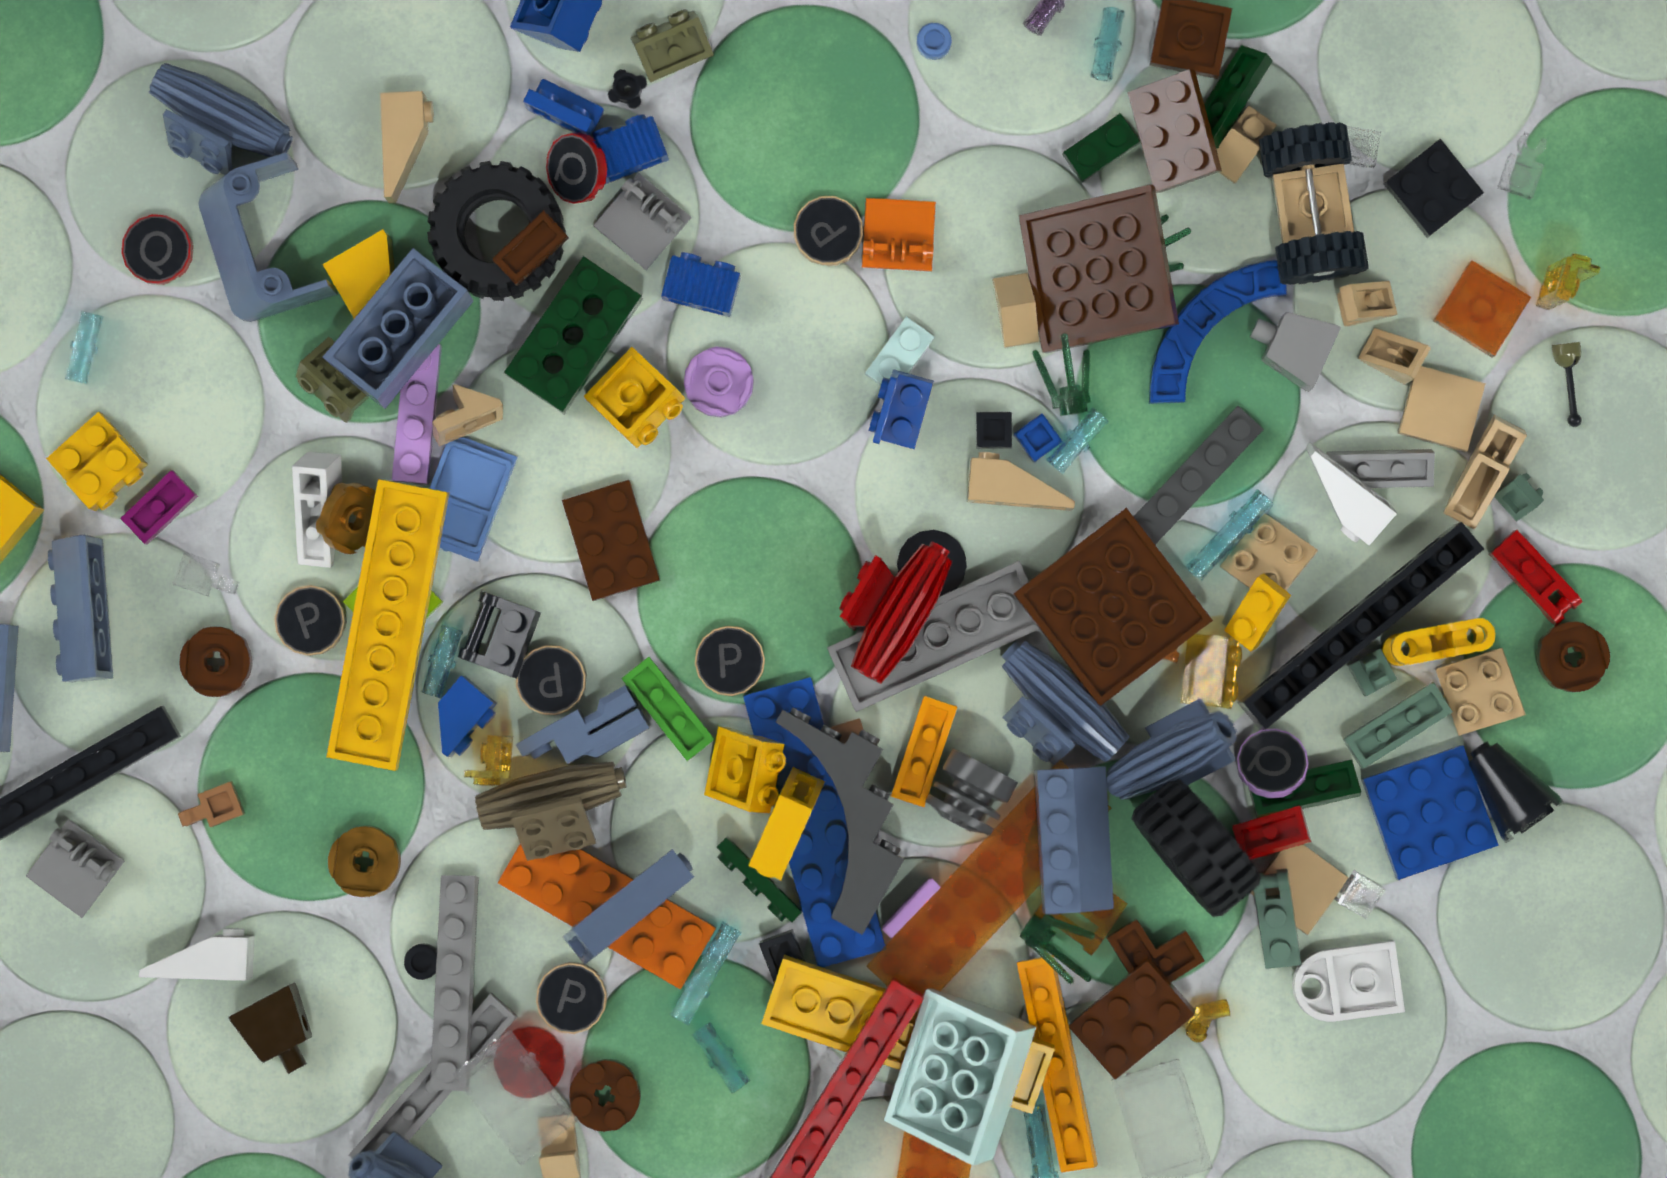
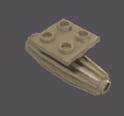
M614 762L568 765L515 778L476 795L475 803L483 830L515 828L527 861L537 858H546L550 855L570 850H579L596 844L586 811L621 797V789L627 788L623 768H616Z

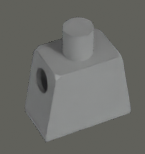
M1285 312L1277 326L1258 318L1250 338L1268 345L1262 357V361L1266 365L1309 392L1314 388L1341 327Z

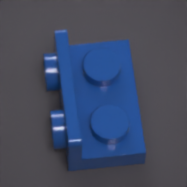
M546 79L540 81L536 91L529 89L523 100L528 111L573 133L580 132L591 137L604 113V109L601 106Z
M893 369L890 379L883 377L878 398L884 399L881 412L874 411L869 431L875 432L873 443L879 444L880 440L915 449L934 380Z

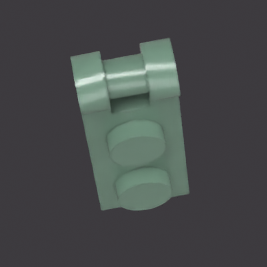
M1279 869L1275 874L1263 875V871L1259 872L1261 880L1259 886L1254 889L1265 969L1301 965V955L1288 869ZM1279 888L1280 895L1267 896L1266 889Z

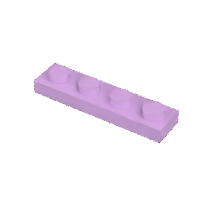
M440 344L437 345L400 390L392 472L393 482L429 485L433 443L432 421L435 420L442 350Z

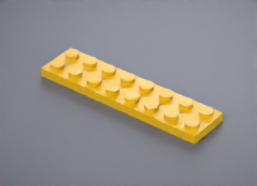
M378 479L327 758L392 771L398 770L450 492Z
M784 955L761 1024L847 1052L886 988ZM921 1004L883 1065L898 1070L901 1069ZM1036 1038L1032 1039L1010 1107L1030 1114L1033 1113L1055 1050L1054 1044Z

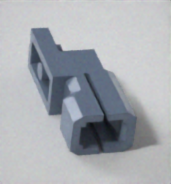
M625 685L600 699L597 711L584 717L581 710L577 709L520 741L516 746L522 757L531 754L533 759H536L552 750L549 743L555 741L566 763L571 764L585 755L598 758L651 727L641 709H636L591 734L597 728L638 706L628 686Z

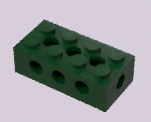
M583 256L504 373L510 379L565 415L643 301L642 295ZM591 299H598L603 303V309L597 315H589L584 311L585 304ZM571 328H579L583 331L582 340L574 345L565 342V333ZM553 356L562 358L564 362L561 371L555 374L548 373L545 370L546 361Z

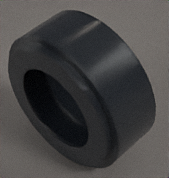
M425 943L410 948L404 958V966L407 973L419 980H425L436 974L437 949Z

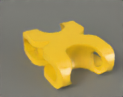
M1476 618L1390 635L1383 641L1381 650L1390 665L1403 666L1483 651L1493 645L1496 635L1490 621L1484 618ZM1468 630H1471L1474 635L1472 643L1467 639ZM1403 642H1406L1409 646L1407 656L1401 651Z

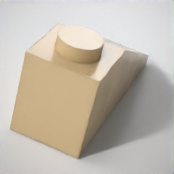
M423 91L380 93L384 198L389 203H397L428 135V122H434L432 101H427Z
M979 452L978 458H971L967 502L1065 511H1072L1074 509V500L1008 460H999L1000 454Z

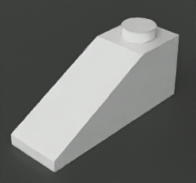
M1309 442L1305 448L1334 511L1343 525L1340 530L1352 541L1357 543L1361 539L1370 546L1397 514L1391 503Z
M307 452L292 466L297 560L299 565L331 568L334 565L335 549L327 545L323 536L317 532L316 522L321 515L326 500L331 495L332 489L338 483H342L341 455Z
M224 928L223 935L212 936L139 970V977L249 980L253 978L254 936L244 935V929Z

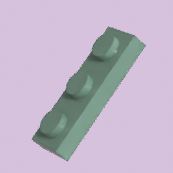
M1431 682L1343 738V741L1361 769H1364L1453 711L1435 683Z

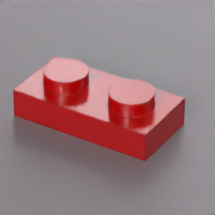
M1301 806L1232 826L1236 841L1250 860L1312 842Z

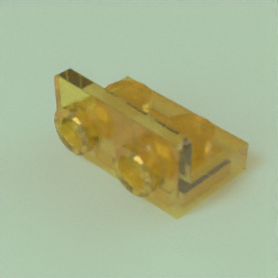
M1571 254V257L1567 256L1549 265L1536 306L1550 310L1568 302L1570 298L1573 299L1580 283L1598 275L1601 267L1591 264V258L1580 254Z
M1195 634L1187 640L1180 703L1190 704L1202 698L1205 706L1232 709V704L1238 696V683L1235 681L1236 668L1240 666L1242 661V648L1235 638Z
M487 735V742H482L480 751L481 763L486 764L485 770H464V777L473 778V785L490 786L501 785V779L511 778L513 736Z

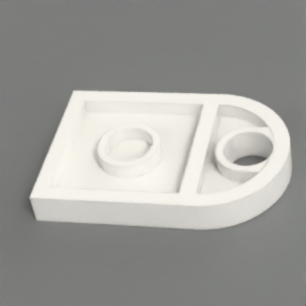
M1395 941L1316 951L1305 957L1301 961V965L1297 966L1292 982L1294 997L1300 1008L1315 1019L1335 1022L1405 1012ZM1309 978H1316L1321 986L1319 994L1314 998H1307L1302 993V984Z

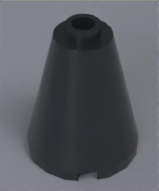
M1487 741L1470 753L1473 759L1468 764L1497 830L1505 843L1514 839L1510 832H1513L1515 835L1520 831L1522 834L1551 814L1554 809L1550 804L1554 803L1555 806L1563 804L1564 801L1556 792L1498 743L1491 746Z

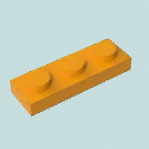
M923 696L891 797L925 807V800L929 795L957 706Z

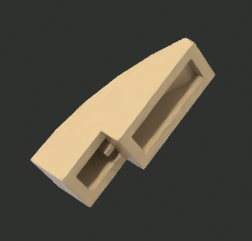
M1494 414L1466 464L1443 513L1475 530L1508 474L1510 464L1527 437L1526 431Z

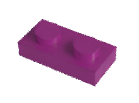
M171 470L120 519L144 544H149L198 495L175 471Z

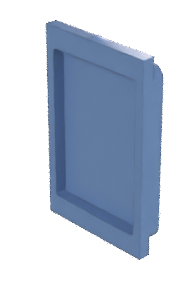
M461 437L446 444L429 488L450 492L440 548L443 551H450L471 560L479 561L518 457L505 453L502 449L497 450L473 441L469 437Z

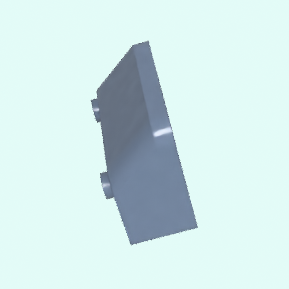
M287 152L231 170L207 188L199 198V209L230 308L235 316L246 322L257 321L338 295L336 287L327 279L293 290L290 278L282 270L268 268L257 271L237 206L249 203L257 197L260 190V182L299 170L297 163Z

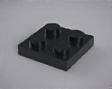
M1441 139L1384 183V186L1427 238L1484 194L1482 189Z

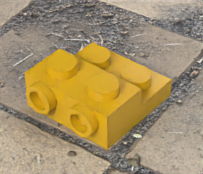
M633 347L583 396L636 448L641 444L648 445L653 442L658 435L657 428L666 418L668 420L676 418L682 411V402L686 399L674 385Z
M97 412L46 458L67 481L66 484L88 509L97 511L99 508L105 510L112 505L118 498L116 493L125 485L130 487L144 475L142 470L148 465L101 412Z
M718 726L704 795L748 812L770 813L771 807L776 804L779 796L778 790L775 788L778 773L784 768L786 763V757L783 754L784 744L763 736L749 735L729 727Z

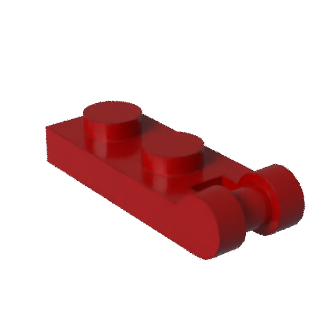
M1514 530L1489 553L1492 559L1533 601L1553 625H1559L1565 619L1563 615L1571 608L1575 610L1583 602L1580 596L1518 530ZM1554 591H1557L1561 599L1553 604L1548 597Z

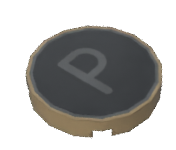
M820 196L809 201L798 212L794 223V240L800 253L815 264L837 266L848 261L858 251L863 238L862 221L857 210L848 201L836 196Z
M312 585L298 587L286 594L279 603L274 618L276 633L282 643L293 652L307 656L324 654L334 648L340 641L347 623L345 609L338 597L327 589Z
M725 626L714 629L702 639L696 649L695 667L698 677L708 689L719 695L735 696L746 693L757 684L763 674L765 656L762 646L753 634L741 627Z
M545 645L532 650L525 656L516 679V688L520 699L529 709L543 715H559L570 711L580 701L586 689V673L582 662L573 652L561 646Z
M568 962L555 966L544 975L537 988L536 1004L540 1016L548 1026L561 1033L576 1034L588 1030L600 1020L606 1009L607 991L602 979L594 969L582 963Z

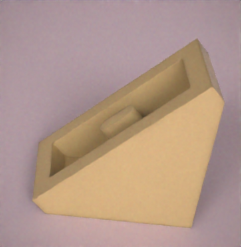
M1028 273L993 278L1004 348L1039 342L1036 302Z
M1374 328L1358 359L1406 385L1415 378L1431 348L1426 344Z

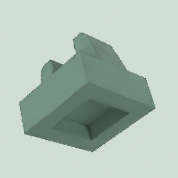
M1527 473L1519 474L1501 487L1494 496L1516 522L1536 509L1544 501L1542 498L1543 490L1541 488L1535 490L1528 483L1527 480H1529L1530 476Z
M1377 649L1348 665L1364 696H1368L1398 680L1381 649Z

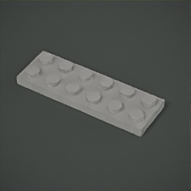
M1020 561L940 596L910 650L882 684L869 679L851 667L863 632L827 647L855 712L1039 630L1038 626L1013 595V593L1029 582Z

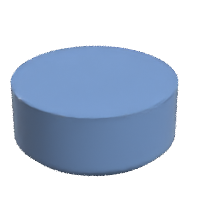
M929 23L923 26L917 35L918 51L927 59H941L947 55L951 48V34L942 24Z

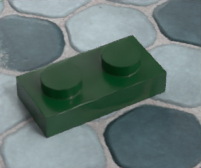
M1120 113L1065 150L1062 155L1081 183H1083L1139 145L1140 140Z

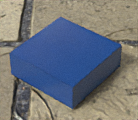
M1043 413L1013 434L1033 463L1063 442Z

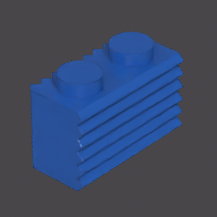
M644 114L636 115L625 121L626 126H622L614 131L611 126L605 127L592 134L595 140L593 142L597 148L602 149L606 158L607 176L605 184L669 161L653 116L646 118Z
M681 252L680 257L672 255L661 294L662 299L731 317L741 279L740 273L734 271L735 266L721 261H715L714 266L700 263L701 257L686 252Z

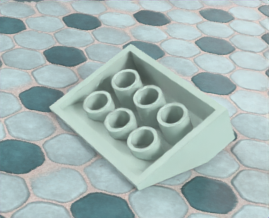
M931 988L926 989L884 1121L973 1166L992 1160L1036 1027L1008 1013Z

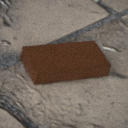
M543 210L500 250L492 260L518 286L566 242L569 237Z

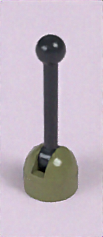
M1580 342L1552 345V354L1555 362L1565 368L1570 408L1567 422L1571 427H1578L1582 422V418L1577 414L1572 367L1581 359Z

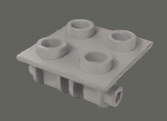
M637 173L633 179L629 178L621 187L623 191L593 226L647 271L687 224L691 216L642 175Z
M68 819L61 829L57 828L49 838L51 843L27 873L26 877L83 918L125 861Z

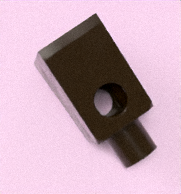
M295 983L228 1017L262 1063L279 1056L287 1074L307 1064L298 1044L310 1039L312 1032Z

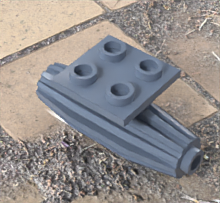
M164 63L156 71L149 93L173 111L171 112L166 109L163 113L168 146L178 156L182 158L191 157L199 161L207 171L213 174H219L220 172L226 175L233 170L231 160L232 145L267 157L288 152L293 141V137L289 133L290 128L257 102L207 76Z
M1015 641L1001 656L1006 661L1002 668L1025 696H1022L1002 718L1007 722L1008 729L1019 738L1024 737L1033 746L1034 753L1045 762L1050 761L1055 765L1076 745L1072 742L1074 741L1104 762H1107L1130 737L1106 705L1099 706L1070 671L1029 642L1025 641L1020 646Z
M1202 698L1145 727L1150 739L1135 746L1107 770L1106 781L1108 791L1121 800H1126L1157 791L1168 781L1180 779L1184 784L1189 785L1234 762L1236 759L1229 748L1237 739L1233 722L1221 711L1209 713Z
M393 1131L375 1152L368 1150V1152L363 1151L361 1154L356 1155L350 1162L348 1176L350 1178H433L443 1166L439 1161Z

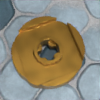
M338 483L334 486L316 522V530L323 536L327 545L345 554H355L357 552L354 550L366 546L376 493L374 489L360 483ZM353 513L356 516V520L354 523H348L349 517Z
M371 826L355 827L343 833L333 843L328 856V868L332 878H334L336 884L345 893L355 897H371L387 890L397 878L401 865L400 852L395 839L383 830ZM363 851L368 852L369 858L374 859V865L368 866L367 872L361 871V865L355 864L356 857H361Z

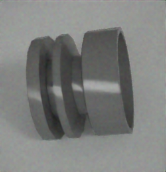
M953 748L942 768L954 778L952 785L935 781L933 786L947 794L943 801L929 794L925 802L930 804L941 817L970 832L984 833L990 836L994 828L981 821L984 813L996 820H999L1001 815L990 807L989 803L992 799L1008 803L1018 782Z

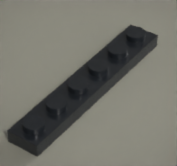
M160 706L0 798V841L180 738L181 735L165 707Z

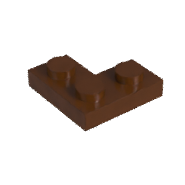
M1134 919L1106 937L1128 974L1149 957L1169 981L1172 982L1205 961L1186 930H1183L1155 948L1138 920Z

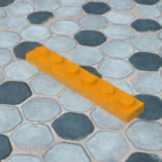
M1054 955L1017 962L1029 1024L1036 1027L1033 1038L1055 1045V1050L1042 1086L1060 1171L1063 1173L1094 1168L1098 1165Z

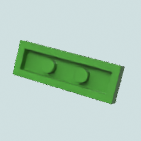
M650 657L646 658L621 678L686 761H689L715 740Z

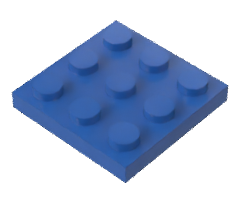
M1464 745L1361 779L1396 880L1499 846L1477 782L1468 764L1469 759Z

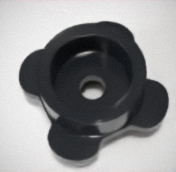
M623 69L614 73L613 89L608 91L609 100L612 103L622 102L628 104L631 109L638 108L641 105V92L647 87L646 78L642 75L635 76L632 73H627ZM626 86L631 88L629 92L624 91Z

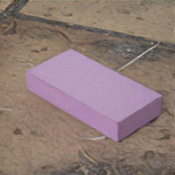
M928 877L882 925V930L892 938L941 887L932 878Z

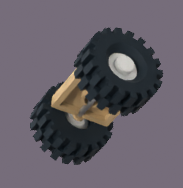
M1328 122L1326 124L1315 123L1310 126L1302 125L1298 128L1284 129L1285 131H1276L1272 135H1265L1263 138H1260L1259 146L1263 173L1265 177H1272L1282 238V244L1275 247L1280 283L1294 285L1297 283H1316L1323 280L1329 281L1339 277L1355 275L1369 269L1364 233L1354 231L1344 165L1352 161L1347 125L1343 123L1335 124V122Z

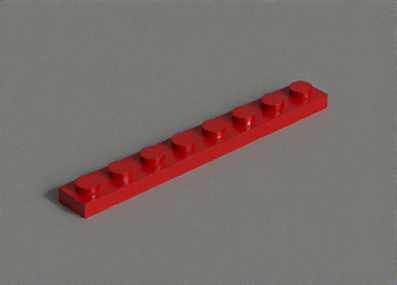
M893 976L770 1178H813L923 1001V993Z

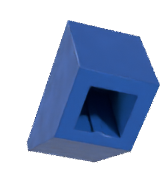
M461 675L438 702L442 753L447 757H452L455 753L461 756L473 742V739L469 736L478 726L484 729L496 715V712L492 709L496 706L497 702L466 676Z

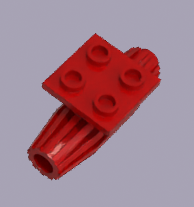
M931 541L929 546L921 544L895 577L882 558L877 555L874 556L872 562L866 561L857 576V579L860 580L853 593L849 591L845 595L839 607V610L842 611L839 617L850 629L855 631L857 627H865L851 664L853 669L869 679L882 684L903 659L939 599L952 564L951 559L947 557L950 553L949 550Z

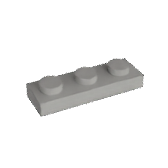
M1432 449L1326 452V455L1370 488L1434 486L1435 452Z

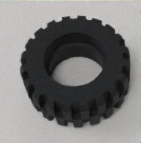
M490 161L479 162V168L471 169L468 166L461 169L462 175L454 180L451 176L444 183L447 187L442 194L437 192L433 200L435 204L434 211H429L427 222L430 224V231L427 232L428 241L433 249L432 254L442 270L471 292L473 296L482 299L490 297L493 301H504V297L509 296L517 299L524 296L523 292L529 289L535 291L542 286L540 282L546 276L548 278L551 277L555 271L554 265L556 261H560L564 252L562 245L522 283L516 286L496 263L482 261L471 253L464 236L465 226L469 217L477 208L485 203L506 200L519 206L526 214L529 223L544 210L566 233L563 226L564 218L556 199L547 185L539 177L533 176L530 170L522 166L519 168L513 167L510 162L500 161L499 165H492Z
M1182 780L1168 781L1134 809L1131 819L1140 833L1186 890L1212 917L1223 916L1259 886L1261 875L1248 855L1213 812Z

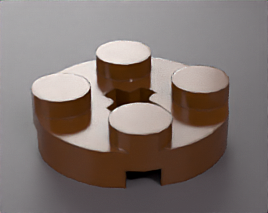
M1575 621L1561 623L1552 627L1539 639L1536 653L1537 666L1542 677L1552 688L1566 692L1586 691L1596 686L1604 675L1605 670L1608 669L1610 650L1603 635L1592 627ZM1570 647L1573 648L1574 652H1581L1582 658L1577 660L1576 667H1572V664L1565 662L1564 656L1568 654L1567 649Z
M207 627L198 631L197 634L193 635L184 644L180 653L179 665L182 676L196 692L209 697H224L243 688L251 674L253 659L245 638L228 628ZM215 652H220V657L225 659V665L220 666L218 672H213V666L207 665L208 658H213Z
M613 1059L597 1060L586 1065L576 1074L571 1083L569 1091L571 1111L583 1125L592 1130L606 1132L620 1129L634 1117L640 1104L641 1091L634 1073L628 1066ZM606 1085L611 1087L610 1094L615 1096L614 1102L607 1101L603 1105L599 1103V1097L595 1095L596 1089L603 1090Z

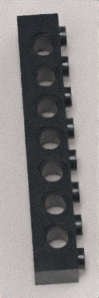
M1463 522L1452 525L1242 698L1238 704L1259 730H1266L1484 550L1483 546Z

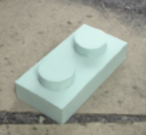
M905 317L865 372V375L881 386L883 377L890 379L893 369L910 373L934 340V336L908 317Z

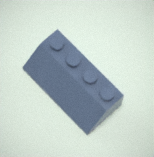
M412 248L323 358L359 390L386 409L474 300L467 289Z
M76 535L53 540L52 549L48 551V564L50 570H54L55 584L51 585L50 595L52 604L57 605L58 619L53 622L55 640H59L60 654L56 656L57 673L59 676L62 675V682L113 679L103 539L89 535Z
M1106 766L1034 770L1042 912L1044 914H1064L1114 909Z

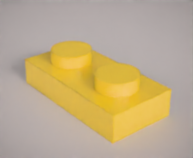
M1262 574L1258 576L1224 631L1250 652L1257 649L1291 594L1267 575Z

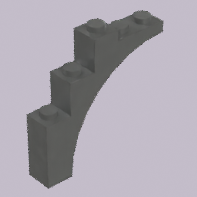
M793 707L790 713L782 710L776 723L798 737L820 760L834 782L843 805L849 835L848 866L843 889L831 918L863 935L904 861V858L898 855L901 849L884 839L881 840L880 844L873 842L894 805L887 801L891 794L873 784L869 790L863 787L883 751L882 748L877 746L880 739L861 730L859 735L852 732L846 744H843L839 741L842 734L826 725H823L821 730L809 725L810 716Z

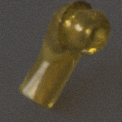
M1227 999L1195 1006L1196 1013L1186 1022L1185 1032L1193 1042H1203L1208 1036L1206 1032L1212 1020L1231 1015Z

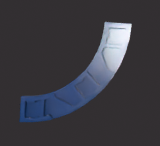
M1277 260L1248 265L1215 280L1187 303L1178 314L1179 325L1169 327L1158 349L1150 381L1149 404L1185 402L1187 378L1194 355L1206 335L1224 317L1240 307L1257 300L1285 296L1287 294L1286 284L1280 283Z

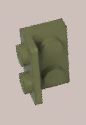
M686 9L677 11L668 17V22L658 26L655 23L642 26L636 30L637 35L631 37L649 82L714 56L695 11L689 13Z
M328 337L300 361L296 378L300 386L307 393L314 394L324 403V407L332 416L339 417L347 423L352 418L354 411L369 397L323 358L335 343V341Z

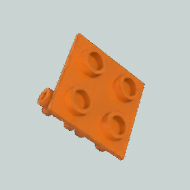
M866 198L862 268L932 272L936 202Z

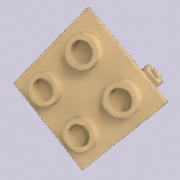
M1263 512L1220 565V568L1249 588H1251L1258 576L1265 574L1283 589L1287 590L1318 550Z
M1503 648L1494 649L1481 655L1435 669L1447 704L1453 711L1451 715L1459 736L1526 715Z

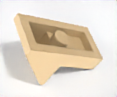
M1248 105L1217 149L1222 171L1219 173L1235 184L1260 150L1259 139L1265 135H1270L1277 125Z
M1390 281L1356 283L1339 288L1340 292L1337 294V300L1344 326L1357 325L1398 315Z
M454 384L453 399L459 410H447L441 413L436 420H433V436L440 447L503 420V404L498 398Z
M574 1114L538 1117L541 1147L539 1163L543 1178H581Z

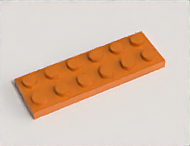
M520 843L498 884L570 926L575 927L634 879L583 849L570 850L550 855L546 858L527 861ZM667 899L610 944L608 948L681 990L717 927Z

